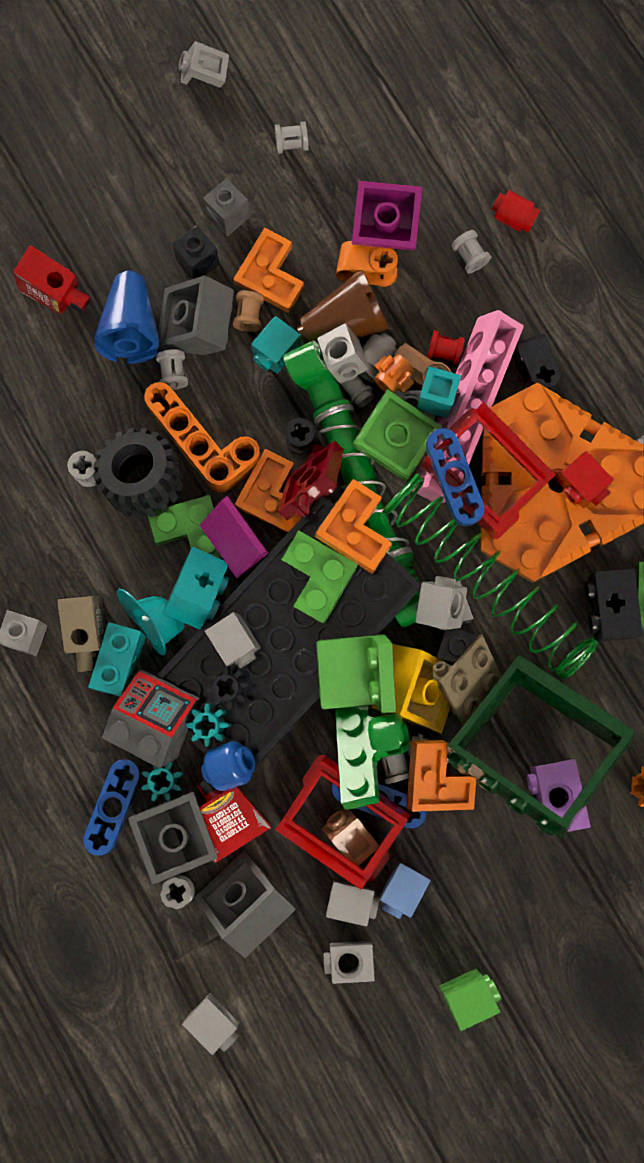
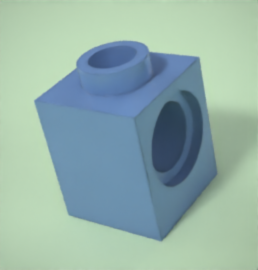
M398 861L379 896L380 901L385 903L382 909L398 919H401L403 914L411 918L431 880Z

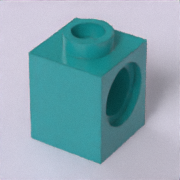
M275 315L251 344L254 362L262 369L268 371L270 368L278 374L285 366L283 355L301 346V335Z
M429 366L417 409L448 419L461 375Z

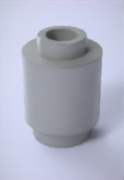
M385 333L380 335L372 334L362 348L369 369L359 374L361 378L368 382L375 381L374 378L378 371L374 366L384 355L386 357L391 355L393 358L397 351L395 347L396 342L393 338Z

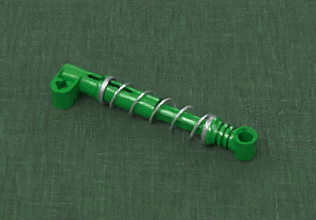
M312 340L284 354L283 359L291 378L297 385L305 389L310 397L315 410L313 414L315 425L322 427L319 433L325 434L328 444L335 440L344 449L341 459L342 466L339 471L345 484L341 488H347L354 479L378 494L375 484H380L383 487V491L379 496L382 497L386 486L384 483L379 482L372 467L374 460L370 462L369 457L351 446L359 434L357 429L361 431L362 428L355 425L351 416L354 408L350 401L344 399L336 378L326 368L319 344ZM381 501L366 522V525L392 542L387 553L408 573L415 576V569L410 570L413 567L412 561L414 556L411 547H408L409 541L396 537L392 528L398 516L397 512H391L395 517L390 523L388 515L385 516V513H382L384 506ZM398 540L404 541L406 547L400 546ZM420 591L396 616L397 621L403 628L416 623Z

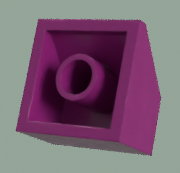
M359 181L352 245L416 251L422 187Z

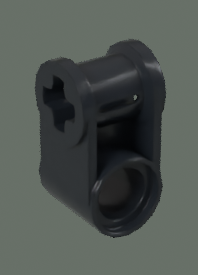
M540 334L518 341L513 352V358L517 368L520 370L526 388L539 383L554 392L555 386L560 379V371L552 354L547 336Z

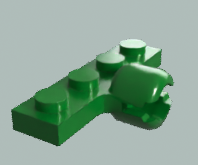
M371 705L335 708L341 804L345 810L380 803L377 762L382 758L402 754L409 750L407 726L402 721V716L398 713L373 718Z

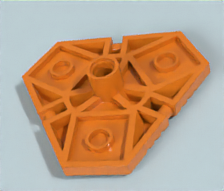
M535 383L490 407L556 474L552 479H557L566 467L587 450L614 481L607 487L611 493L601 503L595 506L591 502L584 509L579 504L573 505L563 492L557 493L552 491L547 483L518 511V521L499 539L491 538L480 526V532H482L480 551L491 557L501 550V554L495 561L512 571L520 568L518 575L534 583L590 553L591 547L597 544L601 547L644 524L643 444L631 439V437L621 433L618 429H614L606 422H603L601 425L591 419L592 414L561 398L560 395L539 383ZM483 428L482 476H486V483L481 488V498L500 518L537 481ZM583 430L594 436L591 443L579 437ZM499 476H509V485H499ZM587 523L592 532L584 536L579 526Z

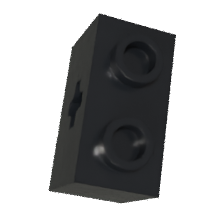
M635 569L596 571L590 575L588 581L585 582V597L587 601H591L592 614H589L588 625L590 633L595 634V640L597 642L635 639L643 635ZM610 600L611 604H617L618 609L613 611L611 607H606V602Z

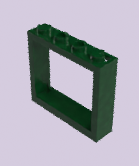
M518 655L450 742L447 748V758L450 765L462 774L467 772L478 780L479 786L490 794H495L496 792L506 799L507 805L513 811L520 815L525 813L533 818L538 828L550 836L555 834L562 839L628 748L636 731L521 655ZM516 684H519L613 747L563 817L557 815L466 751Z

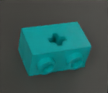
M192 547L182 566L163 614L199 630L202 628L206 618L213 620L220 605V601L215 600L216 595L222 596L229 581V577L224 576L228 566L226 562Z
M108 622L88 688L120 698L134 678L146 636L141 631Z

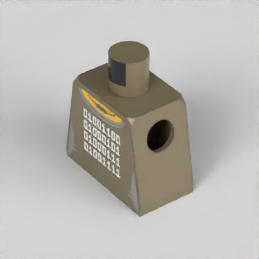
M102 595L57 599L65 654L76 653L78 672L93 671L97 661L96 650H100L105 635ZM82 630H85L88 634L87 642L82 641L80 637Z

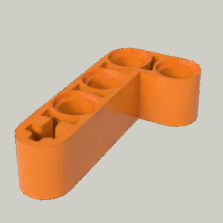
M155 382L146 389L144 397L151 415L213 491L219 493L226 492L252 473L261 457L259 446L254 439L247 436L240 437L221 450L170 386L162 382ZM158 398H161L163 401L166 400L170 409L167 413L162 404L156 402ZM179 420L188 422V426L182 431L172 429L173 425ZM204 444L209 447L204 455L197 456L192 453L195 446ZM248 449L254 452V456L248 461H242L237 458L238 453ZM217 469H225L229 472L228 476L221 481L211 478L213 472Z

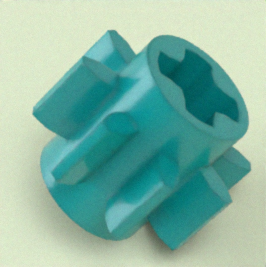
M206 704L204 707L205 713L198 709L191 711L195 718L192 723L186 724V727L192 728L195 733L191 739L192 741L202 738L205 739V747H211L213 737L221 742L226 740L222 732L224 728L230 727L231 723L224 722L222 716L226 712L225 709L213 712L212 704ZM209 719L210 722H215V729L208 730L203 728L202 724Z
M173 762L168 763L165 768L153 765L155 770L151 773L142 772V775L148 778V784L144 785L141 789L154 792L152 801H157L160 794H164L168 802L172 801L171 792L173 790H183L181 786L177 785V778L183 776V772L174 773L171 771ZM166 772V779L170 781V786L162 787L159 790V783L155 781V777L157 775L163 776Z

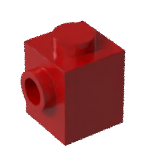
M585 450L560 473L556 481L564 488L563 494L573 505L579 504L584 509L591 502L595 506L601 503L611 493L607 487L614 479Z

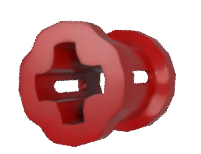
M434 330L427 358L432 359L436 357L452 361L453 365L458 366L465 338L454 339L439 335V331Z

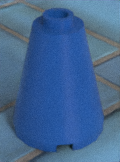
M128 270L115 276L94 336L95 349L100 355L109 360L117 362V357L127 358V363L130 364L146 362L156 356L157 349L159 348L160 340L146 280L135 271Z

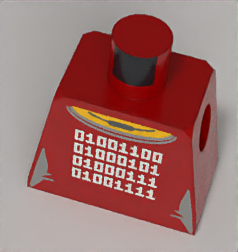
M31 245L13 271L20 293L59 314H63L68 306L82 314L90 302L91 297L78 290L77 276L73 272Z
M205 780L197 785L207 802L200 807L218 855V858L213 860L214 863L272 828L270 822L239 787L224 792L215 789Z

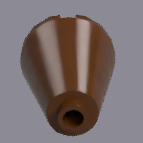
M363 270L355 273L301 317L302 325L297 327L304 344L312 340L318 343L317 338L345 323L357 338L381 333L389 329L386 318Z

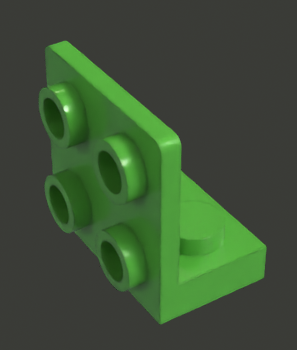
M385 635L317 641L319 692L322 709L376 704L381 713L396 712L392 642Z

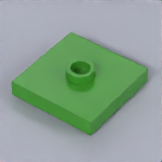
M387 389L351 446L407 482L426 453V442L433 431L440 429L442 425Z

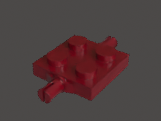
M335 440L325 448L320 444L311 446L307 460L288 476L278 513L287 521L294 515L299 517L308 515L313 501L321 495L323 497L328 496L336 488L344 449Z

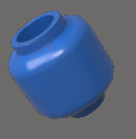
M235 741L211 748L206 752L204 764L202 765V775L205 781L219 791H227L245 785L250 781L255 770V760L250 749Z

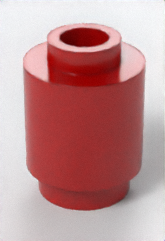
M508 190L506 195L500 192L491 209L496 212L495 220L518 232L523 230L529 233L540 212L538 208L534 207L535 203L511 190Z

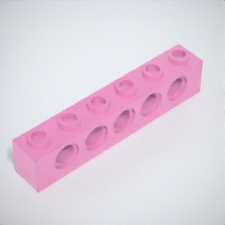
M500 310L478 317L455 373L461 375L449 417L447 419L438 416L436 422L442 425L441 428L450 429L470 408L477 409L483 402L489 408L492 407L524 327ZM478 421L458 438L468 465L484 428ZM437 437L438 441L436 445L433 446L434 449H436L443 442L441 437ZM447 450L443 453L445 456V463L455 460L458 461L456 456L449 459ZM426 452L415 472V475L420 473V476L424 478V483L417 494L433 502L438 497L444 495L439 483L421 466L424 459L428 456ZM451 468L463 481L464 474L457 468ZM418 483L417 486L412 490L413 492L416 490V488L418 487L419 483Z

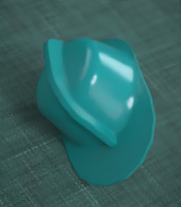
M119 588L116 591L117 597L126 613L145 633L153 648L162 656L166 654L165 644L185 628L183 622L163 614L168 600L157 596L136 600L130 593Z

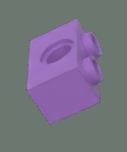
M576 759L530 767L531 774L527 775L530 794H536L537 801L560 817H563L582 791ZM553 788L560 789L564 795V801L559 807H554L549 801V793ZM586 806L567 832L591 827Z

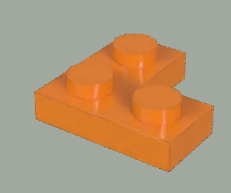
M264 228L233 279L234 285L247 291H255L262 294L264 301L289 313L304 289V282L280 270L281 265L292 249V242Z
M265 449L235 502V507L287 534L302 518L294 515L287 521L278 513L283 495L281 490L294 468V463Z
M353 479L315 533V537L373 574L392 545V542L365 526L381 502L382 497Z
M411 740L406 807L410 811L474 810L476 778L469 773H446L447 742L443 740Z

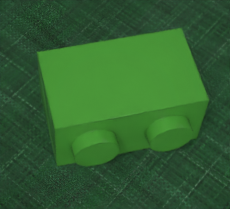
M476 968L439 985L451 1015L460 1031L500 1013L496 1002L502 999L494 981L490 980L488 974L483 976Z

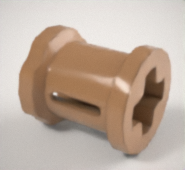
M239 291L236 295L238 309L237 317L233 319V327L246 332L260 330L261 321L259 320L260 306L263 305L264 296L255 291Z

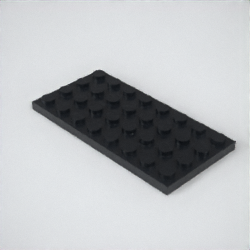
M322 496L310 508L309 514H306L305 517L298 521L218 608L213 620L208 619L202 628L192 636L156 676L200 698L196 709L202 713H205L204 707L206 704H212L213 712L221 709L226 710L222 717L224 722L231 723V726L224 728L222 732L226 738L225 741L221 742L213 737L211 747H205V739L202 738L192 741L204 754L211 748L230 741L239 742L243 746L248 747L252 752L256 768L320 699L317 641L379 635L421 590L422 584L386 553L373 574L360 566L357 567L325 624L295 608L294 605L310 576L284 562L282 558L298 530L334 550L315 537V533L335 506L327 497ZM234 612L242 616L261 649L254 653L256 659L244 667L238 668L237 664L229 666L231 675H234L238 670H243L244 674L241 679L244 683H251V687L245 688L243 693L248 699L246 702L237 699L235 700V708L228 709L227 701H223L222 704L215 706L214 701L217 697L214 692L206 691V689L213 687L214 680L210 675H223V667L226 665L205 633V630ZM224 681L223 685L227 688L224 694H234L235 690L232 688L234 681ZM209 719L202 724L203 728L208 730L215 729V722H210ZM189 728L186 736L191 740L195 733L192 728Z

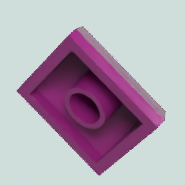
M228 496L221 500L199 525L237 579L252 572L268 555L266 549Z

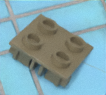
M479 635L454 665L440 661L433 666L432 672L434 679L440 683V690L445 700L449 701L451 705V712L457 715L462 726H464L502 677L483 635Z

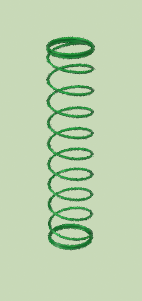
M418 473L392 498L382 510V513H385V516L389 515L419 483L399 514L396 524L397 527H403L436 504L415 539L416 545H423L438 536L455 521L453 519L426 540L418 542L425 526L444 499V496H440L412 518L399 524L407 507L424 483V478ZM455 522L435 554V563L449 560L471 544L455 569L454 579L456 581L467 579L487 565L474 586L473 598H484L504 585L492 606V616H504L521 605L511 623V634L520 635L538 625L530 640V652L539 653L555 645L548 661L549 670L556 671L559 679H565L575 673L591 657L597 647V640L594 638L583 640L569 652L558 668H552L551 660L563 639L577 626V622H574L562 636L542 649L533 650L532 644L536 634L547 618L558 608V604L554 605L546 615L530 627L520 632H514L513 627L517 617L531 597L539 590V586L503 613L495 614L494 610L500 597L520 572V568L515 570L492 590L481 596H476L475 593L479 583L496 558L501 554V550L497 551L469 574L457 578V572L461 564L482 536V532L476 534L449 556L437 560L443 545L458 525ZM591 644L584 652L573 659L582 649ZM575 663L572 667L563 672L566 667Z

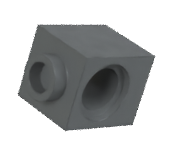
M227 178L203 198L206 216L227 237L250 218L248 199Z

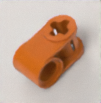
M347 241L341 245L336 276L345 282L355 273L363 270L370 285L387 287L396 281L398 256L392 248L352 245V241Z

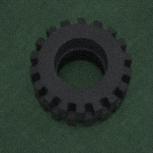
M130 428L126 434H123L121 431L116 433V438L113 441L108 439L104 443L106 446L104 450L99 449L96 455L99 461L94 462L93 469L96 472L93 476L99 490L114 509L118 512L121 511L127 517H131L133 514L136 519H143L144 514H148L151 518L157 516L156 511L159 509L163 512L169 508L167 503L169 501L174 503L177 500L178 496L175 492L182 490L183 484L180 479L184 478V473L181 469L182 465L170 444L159 433L154 431L151 434L147 428H141L140 432H137L135 428ZM142 464H153L150 473L143 480L131 484L125 483L128 474L135 467Z

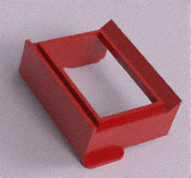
M483 402L477 409L470 408L449 430L453 431L457 438H459L478 421L537 481L500 518L484 503V514L477 523L491 538L499 539L518 521V511L556 474ZM449 441L442 442L435 450L441 449L444 453L451 443ZM427 456L421 466L438 482ZM439 462L440 467H443L446 463ZM452 469L446 471L445 479L450 486L459 487L464 483ZM467 487L461 493L451 494L454 499L459 496L461 497L462 507L472 517L476 507L474 504L468 505L464 497L466 493H471L469 488Z
M321 754L315 759L304 776L303 789L275 830L362 890L366 882H373L387 863L390 857L388 849L408 821L410 813L381 793H379L380 803L367 805L368 808L394 826L365 869H362L293 821V818L321 776L340 788L339 765L326 755Z

